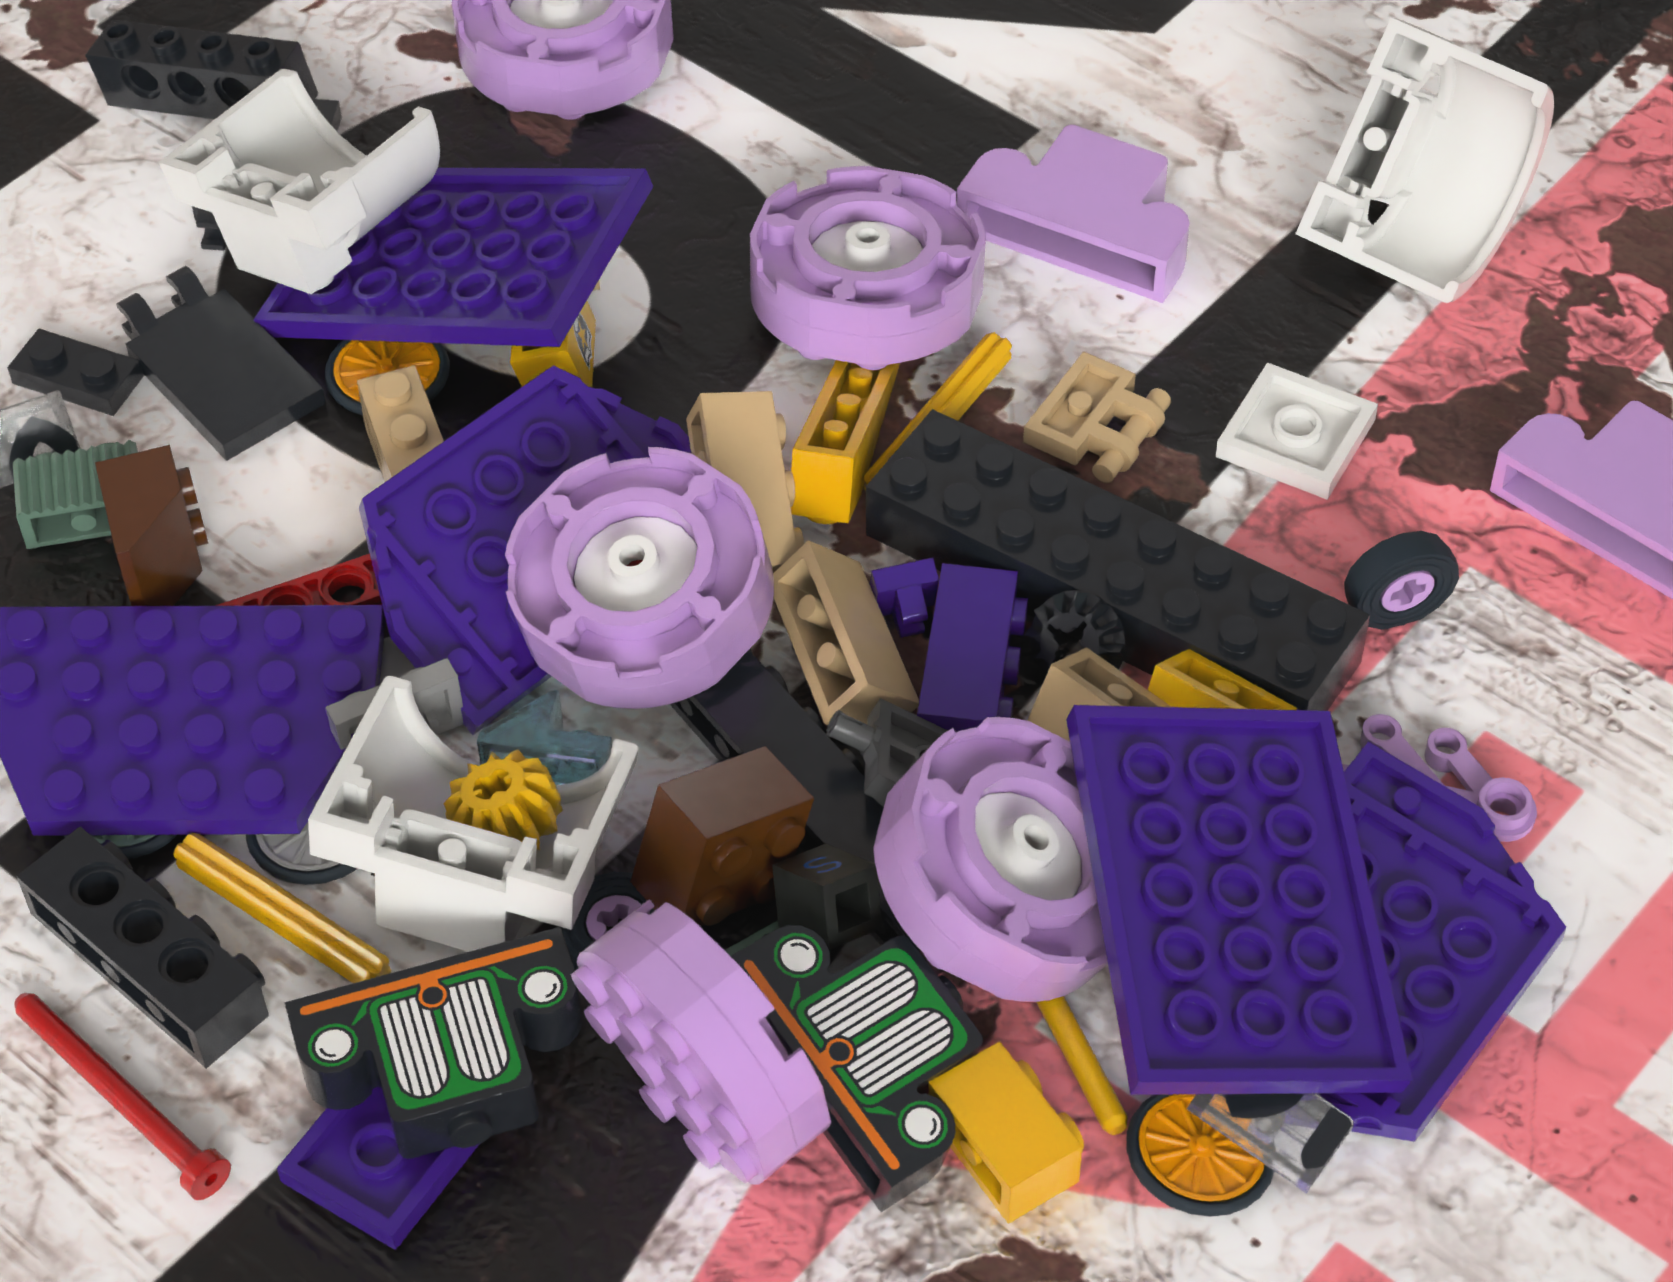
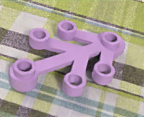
M1377 714L1365 720L1360 738L1362 749L1369 741L1442 785L1444 784L1428 765L1439 772H1453L1466 790L1450 786L1445 787L1483 808L1496 826L1494 834L1499 841L1510 842L1519 840L1532 830L1537 816V808L1528 788L1521 782L1511 778L1500 777L1493 779L1468 751L1467 741L1459 731L1452 728L1434 730L1427 740L1424 754L1426 764L1402 736L1401 725L1396 719L1388 715ZM1382 733L1390 739L1379 740L1373 737L1372 734ZM1437 747H1449L1455 753L1445 754L1440 752ZM1342 764L1345 771L1349 765ZM1496 811H1501L1507 813L1508 815H1502L1497 813Z

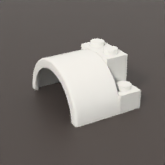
M1391 17L1367 70V73L1372 74L1368 86L1326 181H1318L1296 231V235L1437 300L1450 303L1460 298L1475 283L1493 258L1510 229L1530 188L1548 139L1554 111V96L1550 86L1456 46L1454 45L1455 42L1406 21ZM1435 75L1440 76L1438 96L1421 89L1426 81ZM1371 199L1389 204L1374 225L1368 220Z
M281 69L162 159L159 164L176 201L213 213L238 269L313 294L315 291L329 285L334 276L353 261L347 248L431 181L439 164L440 143L431 110L417 107L412 112L414 119L369 155H365L345 140L326 120L308 95L298 73L288 69Z
M387 676L383 679L308 819L310 855L375 873L376 925L470 952L514 940L525 917L572 930L594 881L596 852L633 772L639 748L636 744L615 738L610 757L597 772L577 782L556 785L561 795L560 803L563 811L556 819L558 831L550 835L540 836V850H537V839L525 837L523 842L512 837L446 819V809L443 803L451 796L449 782L466 777L468 775L467 763H472L449 748L426 723L415 702L412 682L394 676Z

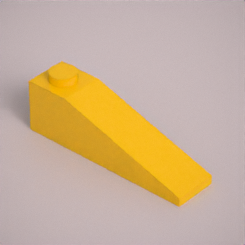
M835 361L793 447L791 472L795 481V500L791 507L792 515L804 516L812 522L819 524H833L837 522L849 524L865 484L864 475L870 467L900 363L888 364L879 370H868L861 368L855 363Z

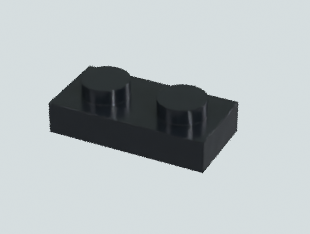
M38 328L7 367L12 384L111 416L117 413L144 377L141 363L138 359Z

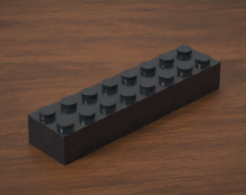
M933 409L866 485L867 536L918 561L933 558L936 570L940 572L942 563L1018 571L1017 597L1028 598L1027 614L1032 617L1036 615L1035 609L1058 593L1080 590L1095 594L1114 609L1122 623L1126 639L1123 661L1150 675H1153L1157 664L1187 649H1191L1298 708L1297 710L1328 711L1362 662L1370 614ZM1087 624L1067 634L1081 640L1084 636L1082 632Z

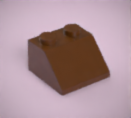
M170 445L95 462L114 548L131 606H174L203 571L197 546L209 544L200 508L188 511L186 508L188 505L198 503L189 467L176 469Z

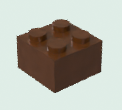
M766 746L658 784L630 882L647 901H652L655 910L667 902L694 920L700 927L703 925H716L728 915L753 905L768 904L775 900L772 864L796 855L799 844L805 835V826L814 797Z

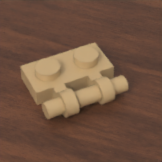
M1083 351L1025 424L1023 443L1075 466L1087 451L1097 454L1100 458L1094 464L1092 472L1098 480L1110 483L1119 472H1125L1130 469L1139 456L1138 447L1145 438L1154 436L1164 424V412L1170 406L1171 398L1166 391L1159 388L1152 389L1146 398L1133 393L1135 373ZM1114 416L1126 421L1120 432L1106 427Z

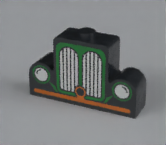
M787 925L775 929L731 955L730 957L742 967L775 1008L765 1018L779 1038L788 1056L796 1049L802 1048L823 1086L831 1120L829 1128L823 1133L879 1211L883 1212L928 1183L940 1171L955 1136V1120L949 1108L941 1100L928 1095L929 1082L978 1054L983 1042L981 1033L963 1011V1001L954 984L943 975L937 976L911 940L904 935L892 938L836 973L828 971L830 951L824 939L815 931L804 926Z
M561 927L284 1002L307 1090L312 1099L324 1108L332 1110L350 1109L363 1103L372 1094V1090L375 1087H380L383 1091L399 1153L406 1159L416 1158L454 1146L460 1148L476 1146L486 1141L490 1136L535 1123L538 1120L539 1112L533 1077L523 1046H528L530 1049L541 1052L557 1051L569 1045L578 1036L582 1027L579 991L571 977L575 969Z

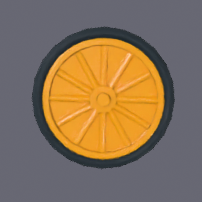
M343 340L330 354L325 369V381L328 391L337 403L347 410L363 416L357 380L415 365L427 398L431 402L446 384L449 376L450 361L446 349L441 343Z
M1224 1094L1152 1095L1133 1114L1127 1129L1126 1150L1131 1168L1141 1184L1154 1197L1174 1209L1192 1215L1208 1217L1230 1215L1246 1209L1257 1201L1271 1184L1276 1168V1157L1270 1131L1261 1118L1244 1119L1232 1117Z

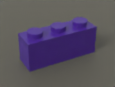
M942 563L917 716L946 730L953 728L955 732L977 728L987 717H1013L1014 698L1003 696L1005 685L1017 686L1021 647H1012L1011 641L1012 635L1024 636L1028 610V598L1017 597L1018 571Z

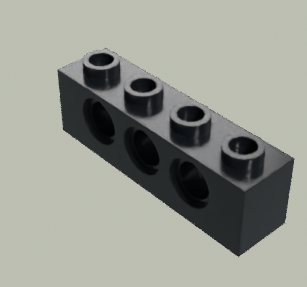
M111 20L85 54L108 106L216 119L281 69H288L298 73L312 101L319 94L300 43L295 41Z
M80 826L16 876L31 915L206 1069L269 1016L261 989L265 985V979L257 966L242 953H238L233 957L220 946V941L213 929L201 917L194 914L188 919L176 909L175 902L166 888L153 877H149L145 881L132 871V866L125 854L110 840H105L100 844ZM198 977H200L199 979H197V980H195V981L188 982V983H184V982H186V981H188V980H190V979H192V978H198Z

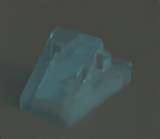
M553 690L481 730L477 739L480 764L488 761L492 751L500 759H504L511 752L519 749L525 758H539L542 765L547 767L555 785H563L583 780L597 772L610 757L612 737L595 735L584 730L563 731L559 691Z

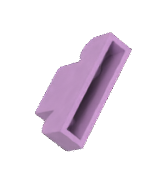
M1067 125L1038 165H1031L1029 158L1018 150L1009 148L993 149L985 152L976 161L957 188V207L965 212L970 219L971 214L978 213L984 225L986 241L1160 303H1164L1185 268L1190 223L1188 215L1182 208L1164 202L1168 159L1166 156L1076 125Z
M1630 401L1591 440L1584 438L1585 434L1579 424L1561 414L1547 413L1537 415L1529 420L1499 449L1490 491L1673 599V420L1639 401Z

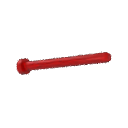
M22 993L16 998L14 1002L16 1015L182 1172L180 1186L193 1199L204 1200L215 1194L224 1185L231 1172V1163L217 1149L210 1148L202 1151L39 996L33 993Z

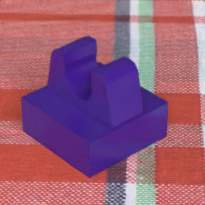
M933 558L872 570L869 585L882 615L892 614L899 637L925 633L923 621L928 620L926 607L934 606L939 584V577Z

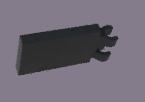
M187 266L166 276L167 282L177 292V294L171 297V301L176 308L159 318H155L147 302L138 293H134L116 303L118 310L128 320L121 324L122 329L131 339V341L125 343L128 356L140 360L143 374L226 461L326 404L323 387L259 323L254 322V318L225 289L209 297L195 273Z

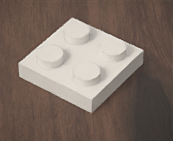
M1267 363L1218 439L1216 457L1328 500L1376 419L1378 404Z

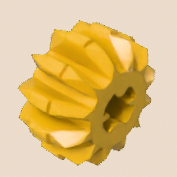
M519 749L511 752L504 759H500L492 751L486 763L480 766L467 763L468 775L449 782L451 796L443 803L446 809V819L512 837L523 842L525 837L537 839V850H540V836L550 835L558 831L556 819L563 811L560 803L561 795L547 767L542 765L539 758H525Z

